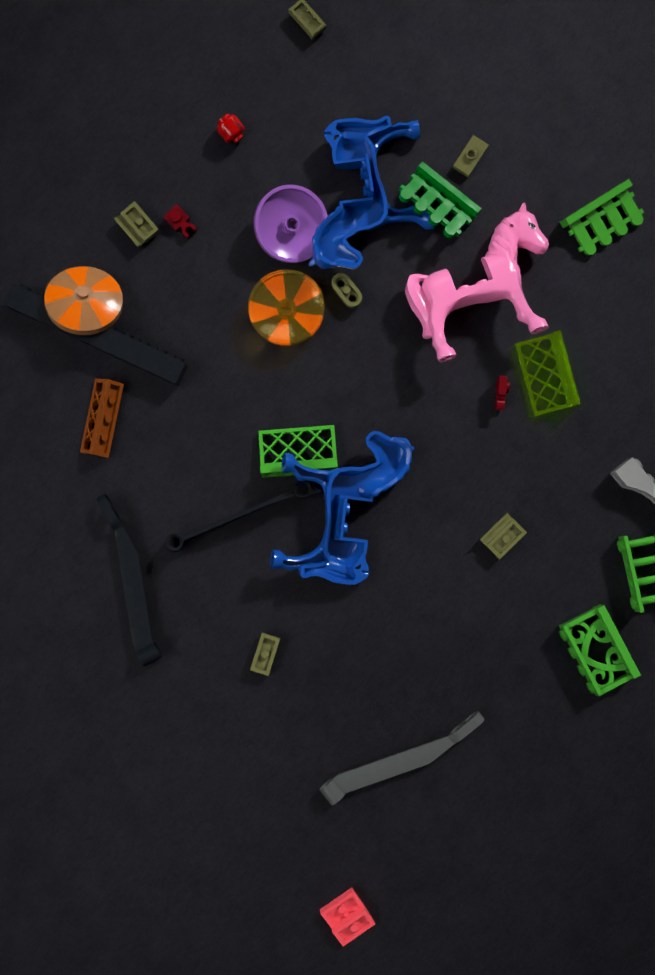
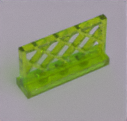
M561 330L515 343L534 417L580 405ZM550 339L551 348L548 352L538 347L541 341ZM529 345L534 348L530 357L522 354L521 346ZM536 350L546 355L541 364L531 359ZM548 356L556 361L553 371L543 366ZM529 361L539 366L534 376L526 371ZM541 368L551 373L546 382L536 377ZM553 374L561 379L558 389L548 384ZM534 379L544 384L539 394L531 390V384ZM546 386L556 391L551 401L541 396ZM557 393L565 396L567 404L559 406L553 402ZM539 398L549 403L545 410L537 412L536 402Z

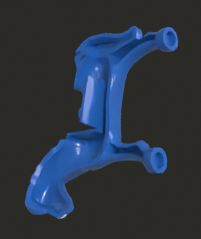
M387 115L378 120L360 118L339 119L328 125L324 130V136L332 147L334 166L343 170L360 168L361 180L364 179L365 185L363 186L364 198L340 201V206L336 207V210L330 213L320 226L316 228L315 234L312 237L313 257L308 264L309 267L318 265L321 269L335 267L358 268L363 261V257L358 250L349 245L346 239L361 231H370L385 224L395 222H414L424 229H434V226L428 221L430 215L426 211L423 214H417L414 211V206L395 209L389 205L377 168V152L385 143L404 136L412 140L420 138L418 120L408 123L398 122L392 125L391 119Z
M372 431L366 436L365 441L366 446L373 453L376 463L364 467H342L332 470L313 469L301 465L295 459L294 454L285 452L281 463L282 472H292L298 481H313L322 486L325 499V529L319 545L305 555L296 557L286 556L280 550L273 549L270 557L271 569L282 568L289 571L298 569L299 575L302 578L319 576L331 582L346 585H355L366 579L369 575V567L365 558L368 540L343 537V534H346L348 525L345 523V516L350 511V504L347 503V499L373 502V498L378 496L380 492L386 491L399 481H402L405 474L410 470L412 452L414 450L409 440L402 437L391 438L379 431Z

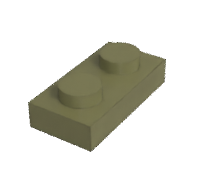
M262 632L250 668L251 671L269 676L280 642L279 637Z

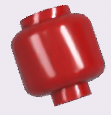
M228 113L217 122V131L225 142L230 143L233 141L237 143L244 137L242 133L245 127L236 115H229Z

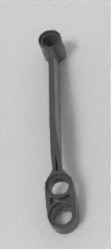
M476 711L456 726L448 736L337 774L334 778L324 783L319 790L328 802L334 805L348 792L428 765L455 743L461 741L475 730L485 719L479 711Z

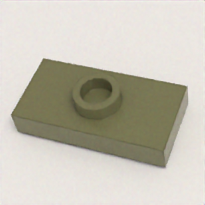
M299 0L288 9L289 14L312 40L327 28V25L305 0Z
M473 135L452 168L469 177L489 144Z

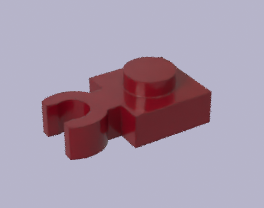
M177 204L163 216L164 220L176 232L182 229V233L187 239L190 238L187 233L188 229H192L195 233L197 232L195 225L188 223L191 220L190 217Z
M500 375L497 378L495 410L502 411L505 408V396L510 390V382H507L508 376Z

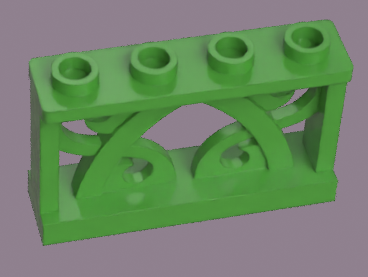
M599 604L559 625L561 629L559 634L563 641L568 642L570 646L568 651L573 659L576 658L579 664L577 668L580 674L586 677L588 681L586 686L591 694L594 693L600 697L621 684L641 676L605 605ZM594 615L597 616V619L590 626L583 622ZM576 625H581L587 631L586 633L578 631L580 636L576 639L572 635V628ZM604 630L605 636L603 638H600L595 634V632L600 634V631ZM592 637L602 643L611 642L612 646L608 649L605 656L606 664L588 657V649ZM577 644H581V649H580V650H579ZM615 653L618 658L617 660L612 659L613 664H611L610 656ZM588 665L594 667V669L590 671ZM605 671H608L609 679L607 683L603 685L598 684L595 678L596 675L601 674L603 680ZM613 671H626V674L614 679Z

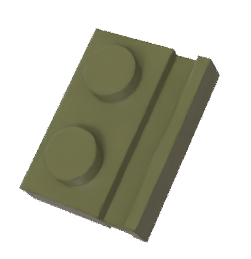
M135 201L124 209L118 217L114 218L139 249L144 243H147L160 232Z
M505 513L479 540L498 559H501L527 532L508 513Z

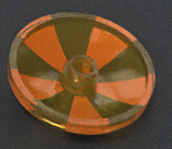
M289 269L274 271L260 279L254 286L248 302L249 317L257 333L267 341L277 345H295L309 339L320 327L325 311L323 294L316 282L302 272Z

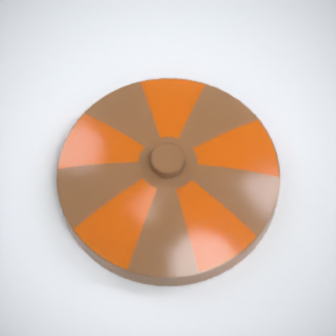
M79 266L60 272L49 282L45 290L44 302L47 314L56 326L72 334L92 335L105 331L118 320L123 308V295L117 281L105 271L94 267Z

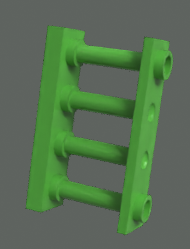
M655 535L630 541L628 536H619L617 546L619 552H622L631 592L630 605L635 612L642 613L644 612L643 605L655 603V595L641 598L639 586L655 583V575L637 579L635 567L655 563V555L633 560L630 548L654 544Z

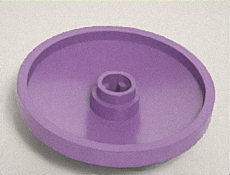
M282 185L274 188L261 199L255 210L253 224L257 241L268 255L278 261L299 263L313 257L312 237L315 234L316 228L328 217L327 211L322 201L307 188L298 185Z

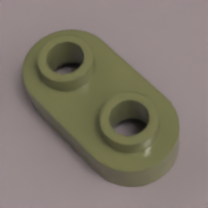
M336 274L332 278L333 290L347 307H358L362 302L361 292L346 274ZM339 282H343L345 285L343 287H339L337 284ZM351 296L356 298L354 302L349 300Z

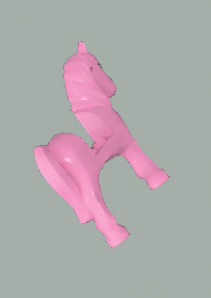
M522 203L518 212L504 218L494 230L488 246V252L485 254V257L481 258L488 281L483 279L475 285H464L456 290L447 269L436 271L430 275L412 274L409 276L405 286L407 300L412 311L422 324L423 338H432V345L437 352V359L440 363L450 361L457 356L455 350L446 342L444 334L445 319L452 311L465 306L508 299L515 307L517 319L528 325L531 334H537L549 328L546 320L534 314L529 307L521 285V273L517 263L518 248L527 249L535 254H544L549 246L548 239L540 231L535 216L526 210L525 203Z

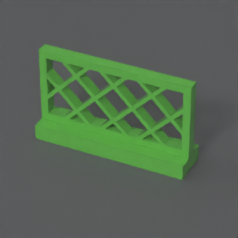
M334 425L258 431L262 478L294 475L292 472H282V462H278L279 460L282 461L283 454L288 450L296 456V460L299 458L301 461L298 462L305 467L319 470L338 468ZM331 430V437L327 442L319 437L322 431ZM304 432H309L314 436L308 443L299 438ZM285 434H291L294 437L289 445L281 440ZM271 435L276 440L270 446H267L263 442V436ZM315 439L324 444L318 452L310 447ZM297 440L305 446L299 453L291 448ZM278 441L286 447L280 455L272 450ZM327 447L333 452V458L325 459L320 453ZM307 448L315 454L311 460H305L301 457ZM269 451L277 457L273 463H265L264 457Z

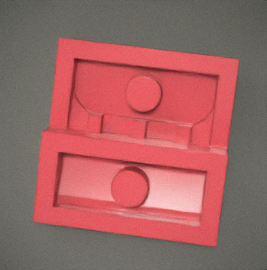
M352 887L320 909L322 917L331 927L332 933L342 946H345L375 925L372 916Z

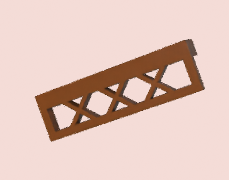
M95 379L80 453L109 458L124 386L123 383L110 379Z

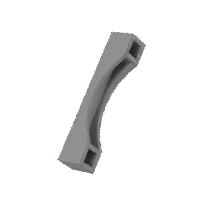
M628 458L610 472L622 488L640 493L655 504V479L650 474H646L642 469V463L638 459Z

